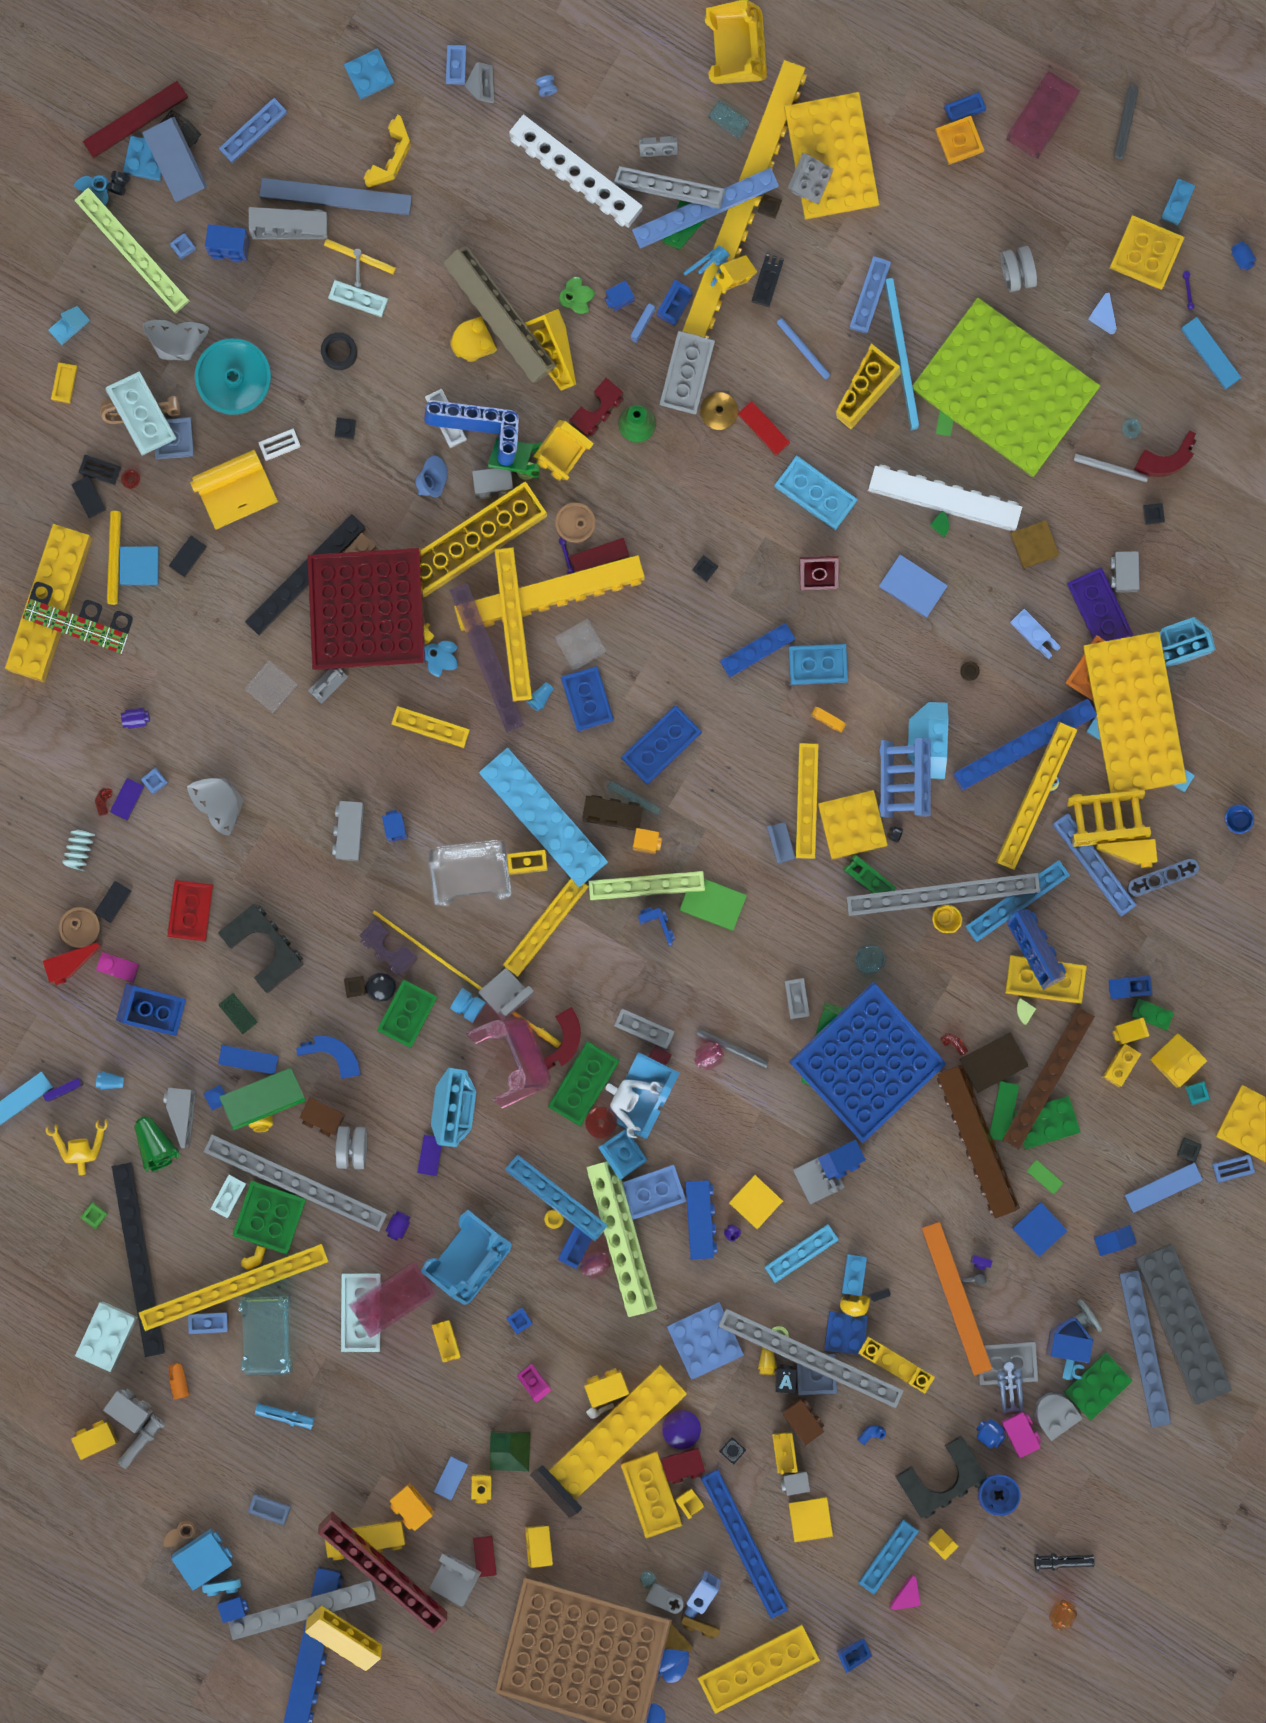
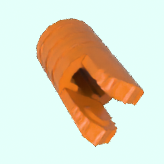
M178 1363L168 1366L173 1400L190 1396L182 1365Z

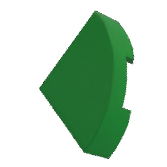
M941 511L930 524V527L943 538L948 533L949 520L947 515Z

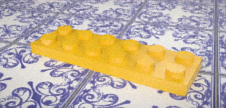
M801 1624L697 1678L716 1714L820 1660Z

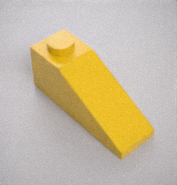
M1155 839L1095 845L1096 850L1134 865H1141V868L1153 867V864L1157 862Z
M1144 1018L1114 1026V1031H1112L1114 1040L1119 1042V1045L1149 1036Z

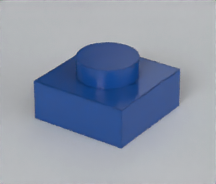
M219 1085L203 1094L213 1111L222 1106L219 1097L226 1093L222 1085Z
M523 1307L506 1318L516 1334L533 1324Z

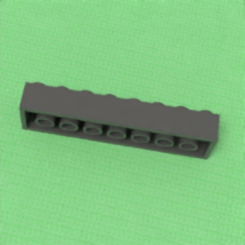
M1169 1244L1134 1258L1192 1403L1198 1405L1232 1391L1174 1246Z

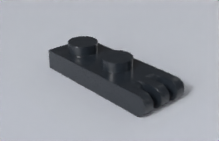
M768 253L765 255L751 300L753 303L770 307L784 262V258H780L779 265L775 264L777 256L774 255L772 262H768L770 258Z

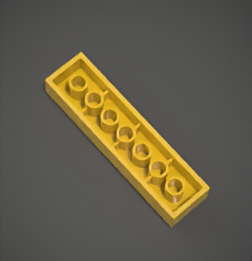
M526 481L421 550L423 598L495 552V549L501 548L547 517V512Z
M56 524L52 525L31 588L32 591L36 582L50 585L53 588V592L48 604L49 606L69 612L93 540L91 536ZM38 587L35 593L39 599L47 597L48 591L45 587ZM22 615L5 669L9 672L45 683L62 632L23 619Z
M660 1364L548 1471L576 1500L684 1398L687 1392Z

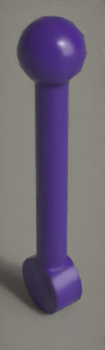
M1185 271L1183 272L1182 277L1185 279L1188 296L1187 308L1189 310L1194 309L1195 305L1194 303H1192L1189 284L1190 272Z
M560 538L559 544L562 546L568 567L567 574L575 573L565 546L566 540Z

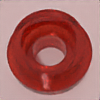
M127 470L122 474L121 482L128 489L136 488L140 483V475L135 470ZM134 477V481L129 483L128 478Z

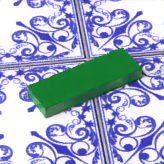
M1000 1081L990 1126L992 1139L1003 1141L1002 1139L1012 1123L1019 1085Z

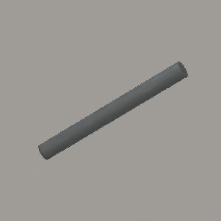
M699 1029L696 1036L763 1068L767 1067L769 1061L702 1029Z

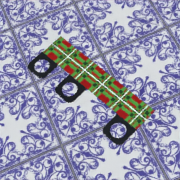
M41 582L34 583L23 619L122 654L133 621L131 615L116 611L110 627L98 623L102 611L101 604L85 600L79 616L49 606L53 588ZM38 587H45L47 589L48 595L46 598L39 599L36 596L35 592ZM88 605L96 606L97 614L94 617L86 615L85 608ZM125 616L128 620L127 626L119 628L116 625L117 617Z

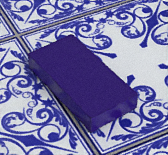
M126 778L110 813L128 821L144 786Z
M81 1078L72 1080L43 1094L45 1101L50 1102L83 1086Z
M424 1135L417 1173L437 1176L442 1145L437 1144L435 1136Z

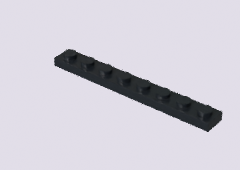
M351 514L311 555L342 553L366 527ZM308 558L245 621L259 636L309 586Z

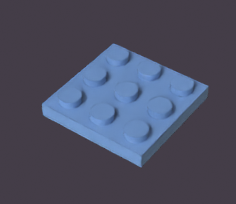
M720 1302L667 1326L691 1380L744 1356L735 1335L718 1327L724 1314Z

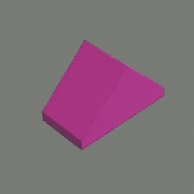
M913 1574L909 1576L890 1603L891 1609L898 1610L921 1606L917 1579Z

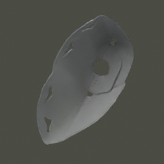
M151 320L143 323L144 332L158 357L165 360H190L209 331V327L195 322H183L176 325L167 320ZM161 326H163V327H169V329H166V330L164 331ZM184 328H192L189 332L184 330Z
M209 778L188 785V793L194 805L201 812L208 814L211 825L219 833L227 836L230 835L244 802L242 796L230 781L225 778ZM193 788L198 790L197 795H195ZM200 801H206V807H204L203 803H200ZM215 818H220V823H219V824H218V821H217Z

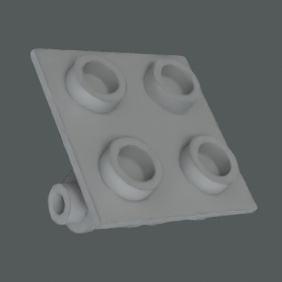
M818 1158L793 1170L810 1205L845 1188L840 1178L836 1179L835 1176L830 1179L827 1178Z

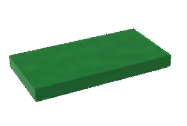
M587 1041L549 1103L548 1108L581 1127L620 1060Z
M291 1068L219 1097L233 1131L305 1102L304 1095Z

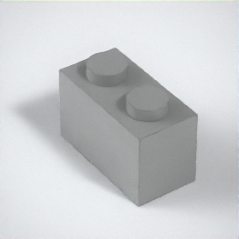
M496 468L472 471L475 495L480 497V499H489L491 495L497 494L499 497H502L513 490L511 471Z
M1115 552L1113 557H1110V568L1114 572V576H1111L1110 580L1111 588H1114V593L1138 592L1139 552Z

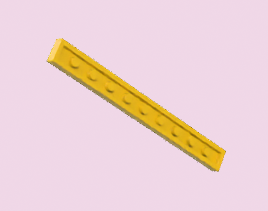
M320 1244L139 1312V1316L145 1331L329 1261L323 1245Z

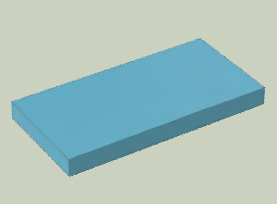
M797 455L774 485L775 488L835 531L858 501L857 498Z

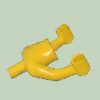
M105 1119V1126H100L99 1120H97V1134L92 1149L89 1146L88 1139H75L68 1141L67 1151L58 1133L59 1127L57 1124H55V1131H50L48 1125L46 1133L49 1136H53L64 1162L77 1163L79 1175H85V1162L94 1161L97 1158L102 1145L104 1130L108 1126V1120Z

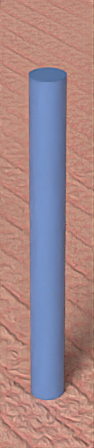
M784 319L778 320L777 324L821 376L827 380L831 374Z

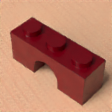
M607 378L594 391V396L601 402L600 408L597 411L589 412L581 406L569 420V424L586 438L589 435L593 436L598 431V425L601 421L605 422L612 413L610 411L614 406L616 408L619 407L624 400L622 398L623 391Z

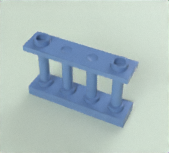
M915 738L914 745L894 747L893 742L881 740L879 749L881 755V803L879 805L881 817L893 818V811L914 810L917 816H931V740ZM893 754H915L914 764L893 766ZM893 773H915L914 784L893 785ZM893 792H915L914 803L893 804Z

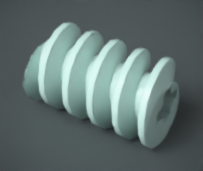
M77 829L70 832L75 838L68 839L73 845L66 846L71 852L64 853L68 860H63L62 863L67 867L84 871L80 866H86L87 863L82 859L89 858L84 852L91 851L87 844L93 843L89 836H95V834Z

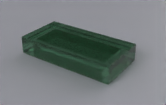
M234 993L219 1004V1007L243 1035L258 1023Z

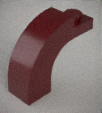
M1189 430L1178 451L1170 456H1158L1145 449L1134 470L1151 477H1165L1175 474L1185 467L1193 457L1194 453L1188 451V449L1192 450L1197 441L1194 439L1196 433Z
M572 1007L555 1016L563 1031V1042L556 1052L537 1062L541 1070L545 1068L547 1071L556 1066L555 1062L557 1060L561 1066H564L572 1059L579 1047L581 1028Z

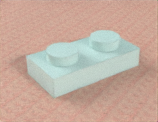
M228 1175L211 1210L228 1218L246 1183Z

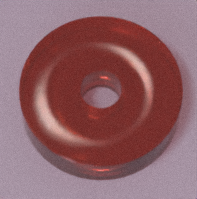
M594 1108L586 1117V1129L595 1138H606L616 1129V1116L609 1108ZM599 1119L604 1121L603 1126L599 1125Z

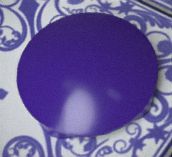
M674 1411L663 1422V1437L670 1446L677 1449H687L693 1446L700 1437V1422L689 1411Z

